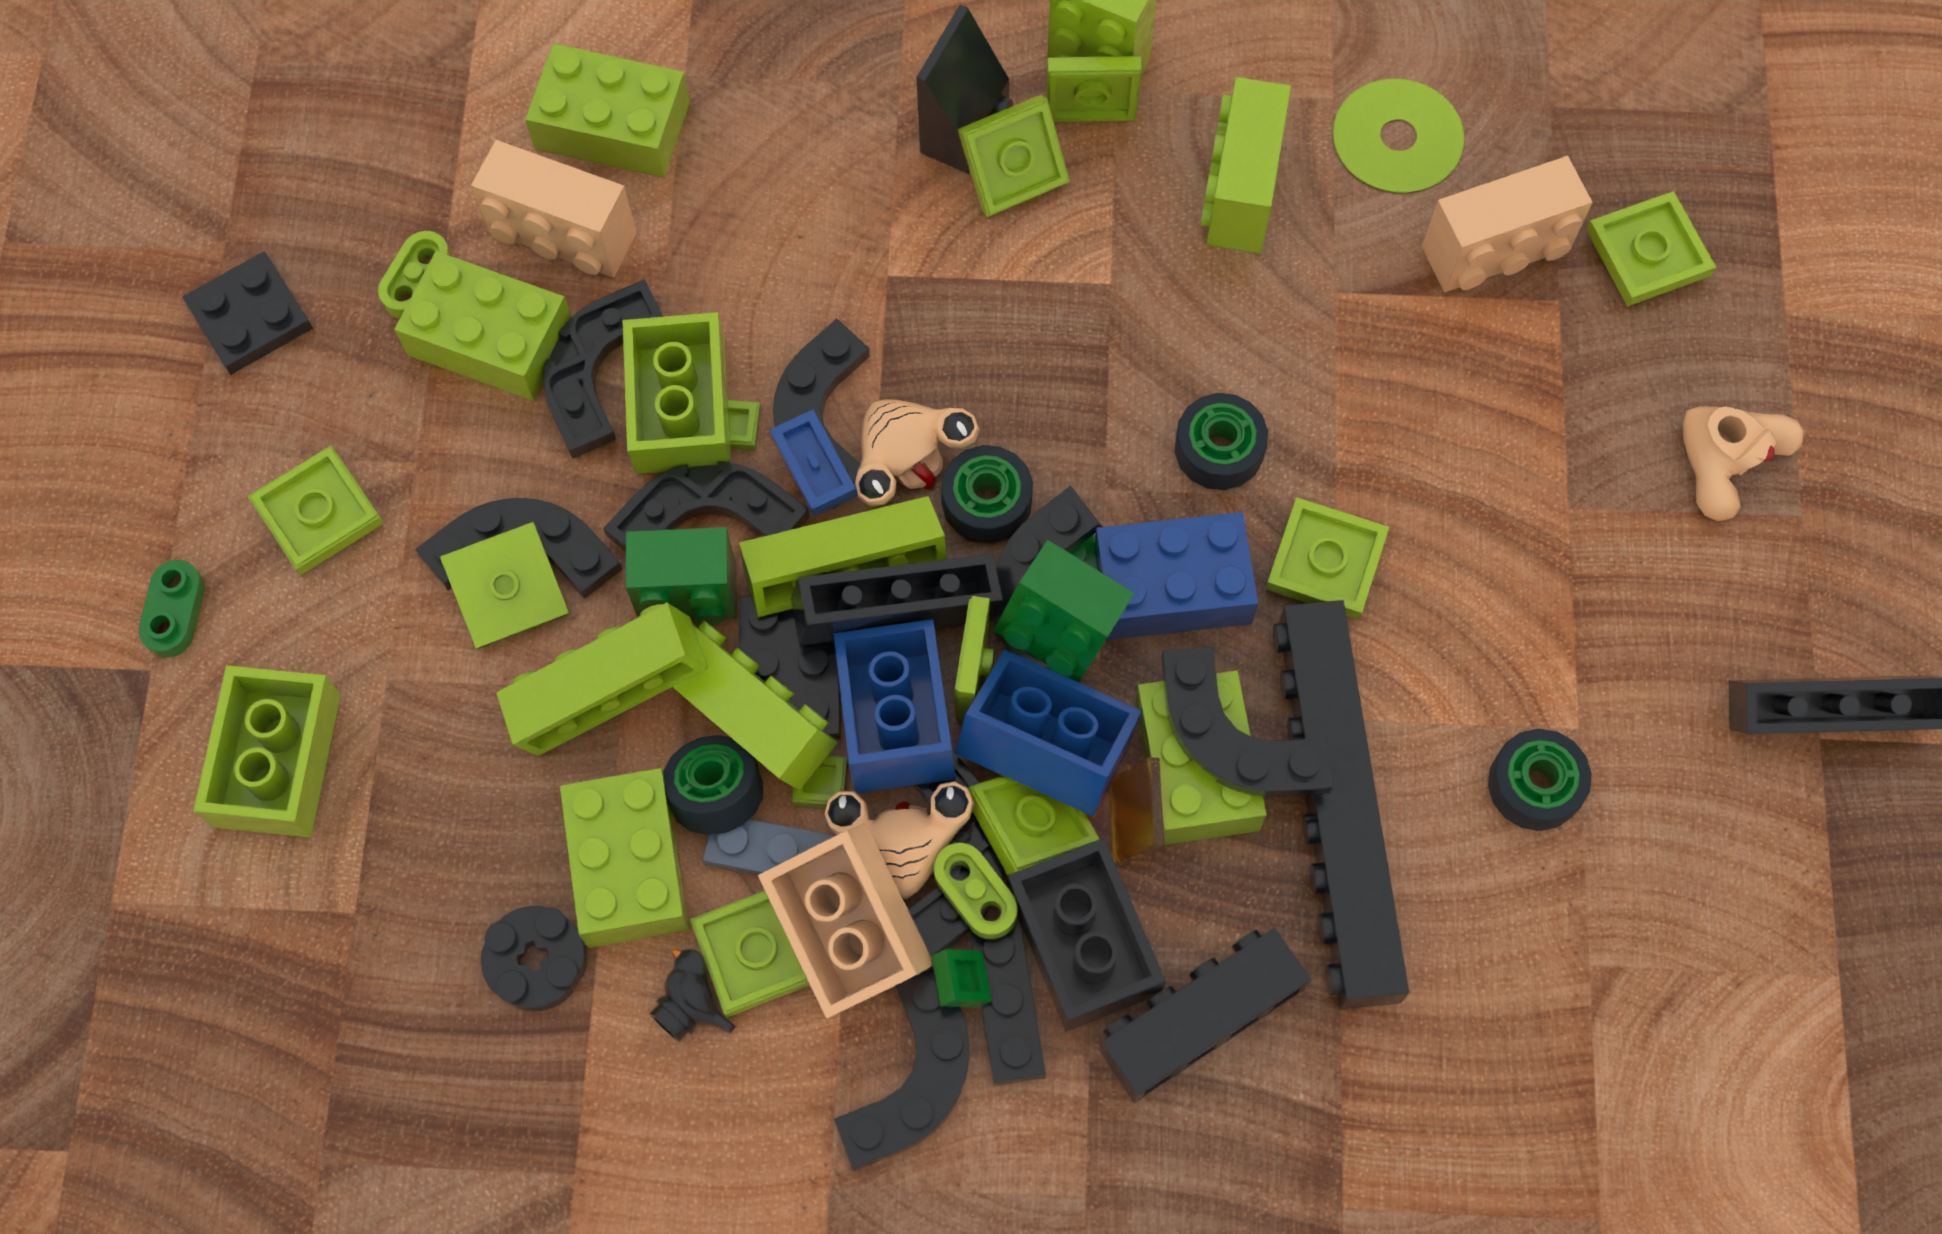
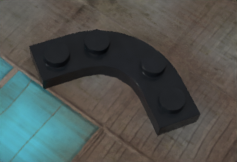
M645 279L606 295L579 310L561 328L558 333L559 339L552 350L549 360L546 359L544 367L546 400L572 459L616 440L613 429L597 398L594 383L597 369L606 355L623 344V320L663 317Z
M836 318L803 347L787 365L777 385L773 405V418L776 427L813 409L854 484L860 463L833 439L824 426L822 414L827 398L836 386L870 357V350L868 346Z
M717 461L718 465L690 468L685 464L655 477L626 503L603 530L609 539L626 551L627 531L673 530L687 519L706 513L728 515L745 524L760 537L800 528L810 517L809 508L763 474L739 464Z
M1071 485L1027 519L1006 544L996 567L1003 601L994 615L996 624L1019 582L1047 540L1070 553L1095 534L1096 528L1103 527ZM1002 637L1010 652L1050 669L1046 663L1025 650L1012 647Z
M530 498L500 499L477 506L454 519L415 549L419 557L447 590H450L452 587L440 556L534 522L549 561L560 570L584 599L622 570L618 559L580 518L558 505Z
M1214 648L1162 651L1164 692L1169 723L1178 744L1191 761L1194 760L1206 772L1217 778L1216 782L1249 795L1283 797L1330 794L1333 785L1327 738L1269 741L1255 739L1238 730L1224 714L1218 695Z
M955 751L952 753L956 779L915 785L916 789L930 806L931 796L939 784L956 781L967 788L979 784V781L959 756L954 754ZM972 811L969 820L952 840L954 843L972 845L979 850L1003 881L1005 870ZM956 866L951 870L950 875L955 880L962 881L969 876L970 871L965 866ZM938 886L908 909L930 956L949 948L969 932V926ZM987 906L982 910V917L987 914L991 906Z
M933 967L895 985L915 1038L917 1052L912 1072L901 1088L886 1098L834 1119L853 1172L906 1151L928 1138L948 1118L961 1094L969 1066L967 1026L960 1007L940 1006Z

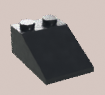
M959 5L916 77L919 143L921 154L969 174V166L957 129L1012 107L1013 100L1009 98V77L970 10Z

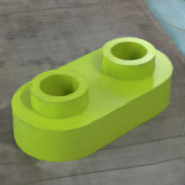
M421 231L411 235L404 242L380 281L378 295L385 310L390 315L400 318L410 299L402 302L399 299L405 294L413 295L428 264H422L424 259L433 257L435 251L451 256L445 239L438 233Z
M954 843L943 848L934 862L935 881L965 923L976 935L986 939L1000 938L1010 932L1017 918L1016 900L983 855L975 847L966 843ZM956 866H965L969 869L970 874L965 880L958 881L950 875L951 870ZM987 906H995L1000 910L1001 915L995 921H987L981 915L982 910Z

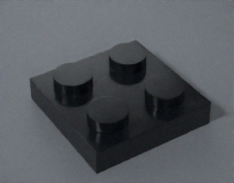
M265 251L182 296L230 375L313 329L308 318Z

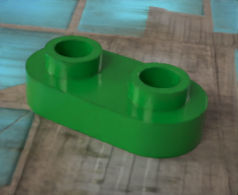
M170 560L163 563L154 571L150 580L139 624V637L142 643L159 657L169 658L183 653L190 646L194 637L205 591V582L196 568L187 561ZM181 577V581L176 587L168 588V583L173 578ZM170 622L166 632L157 634V628L162 623Z

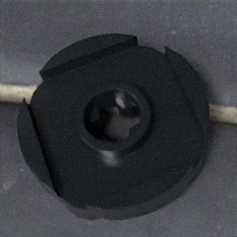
M527 906L516 909L503 916L499 922L492 924L484 936L485 943L481 951V968L487 985L505 1003L524 1011H544L566 1001L573 993L572 989L578 984L580 977H583L587 967V948L579 936L578 928L560 910L555 908ZM532 946H536L539 951L547 950L548 957L540 961L541 969L537 971H532L528 964L521 965V957L525 956L527 949Z

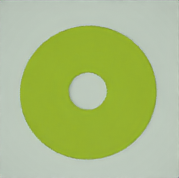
M1383 79L1360 87L1346 98L1334 120L1333 140L1337 154L1345 167L1362 182L1384 191L1408 193L1421 191L1438 184L1455 169L1464 149V130L1455 108L1436 90L1412 80ZM1392 120L1406 121L1416 131V142L1407 150L1397 151L1390 149L1381 139L1382 127Z

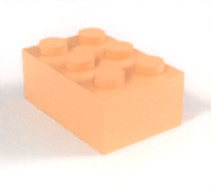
M495 140L471 184L488 231L495 239L509 245L516 242L530 247L535 253L549 260H555L557 257L571 262L579 270L590 275L601 273L614 278L637 234L624 185L499 140Z
M1568 156L1439 199L1427 229L1422 249L1444 293L1457 288L1469 290L1477 287L1486 278L1500 273L1512 275L1523 270L1529 263L1546 258L1547 261H1552L1566 255L1571 250L1593 202Z
M867 824L846 830L758 875L826 1019L933 966L932 958Z

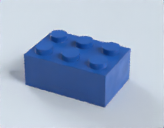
M1243 512L1096 528L1095 549L1098 571L1135 593L1107 637V640L1252 624L1258 606V599Z
M933 619L834 633L848 760L854 790L857 793L956 779Z
M1004 649L966 712L954 754L1094 816L1128 751L1142 710Z

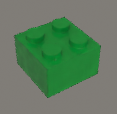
M727 527L626 532V590L637 618L646 608L665 603L671 604L699 624L705 620L711 625L723 623L725 619L737 618L736 561Z
M1047 540L1019 582L993 631L1004 637L1006 642L1012 647L1025 650L1046 663L1052 671L1080 682L1135 593Z

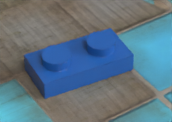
M813 409L770 429L771 438L813 517L857 496L855 485Z

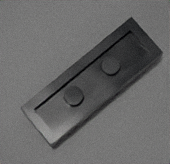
M1015 922L1010 932L996 939L982 938L969 929L972 951H983L992 1002L981 1006L994 1086L1046 1078L1021 922Z

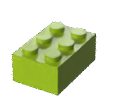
M1050 0L1047 61L1048 57L1141 56L1142 75L1151 57L1157 0Z
M553 43L525 118L534 149L665 178L690 104L684 71Z
M1235 77L1233 94H1223L1200 226L1209 227L1206 245L1261 254L1272 206L1291 85Z
M435 251L394 330L408 356L535 401L544 383L546 359L549 360L552 350L559 339V331L572 316L566 299L562 295Z
M719 313L623 320L627 452L636 475L662 473L685 464L690 468L718 465L717 461L731 463L725 336Z
M226 665L193 812L212 828L312 837L341 697L340 692L326 675Z
M1238 670L1216 673L1218 695L1224 714L1238 730L1251 736ZM1164 681L1139 684L1134 705L1135 708L1142 710L1138 726L1160 846L1260 831L1266 818L1263 796L1249 795L1225 787L1216 782L1217 778L1206 772L1194 760L1191 761L1181 749L1172 732L1166 709Z
M662 768L560 785L578 933L587 947L592 948L690 930L674 815L666 797Z

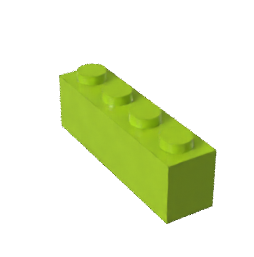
M929 496L739 542L744 576L758 617L792 609L791 597L799 577L947 560L945 534Z
M665 603L646 608L640 613L638 618L621 627L604 630L597 636L595 641L579 649H572L559 654L555 658V662L538 671L527 672L517 676L513 680V684L496 692L512 745L540 756L708 669L690 616L671 604Z
M703 620L699 627L693 624L708 669L673 686V688L775 776L801 790L838 743L824 731L829 722L806 704L800 710L789 702L794 696L791 690L771 675L766 682L755 674L760 665L739 648H736L732 654L722 645L727 640V637L705 620Z

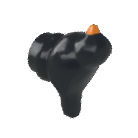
M673 949L674 968L665 980V995L656 1000L658 1005L649 1013L651 1017L678 1042L687 1034L692 1035L698 1024L713 1025L731 1034L736 1026L723 1017L715 1006L706 978L704 957L699 951L693 949L682 951Z

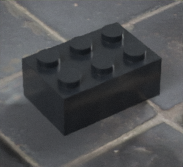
M1104 838L1008 875L1007 888L1016 900L1017 916L1065 1032L1148 1000L1163 990L1166 982Z

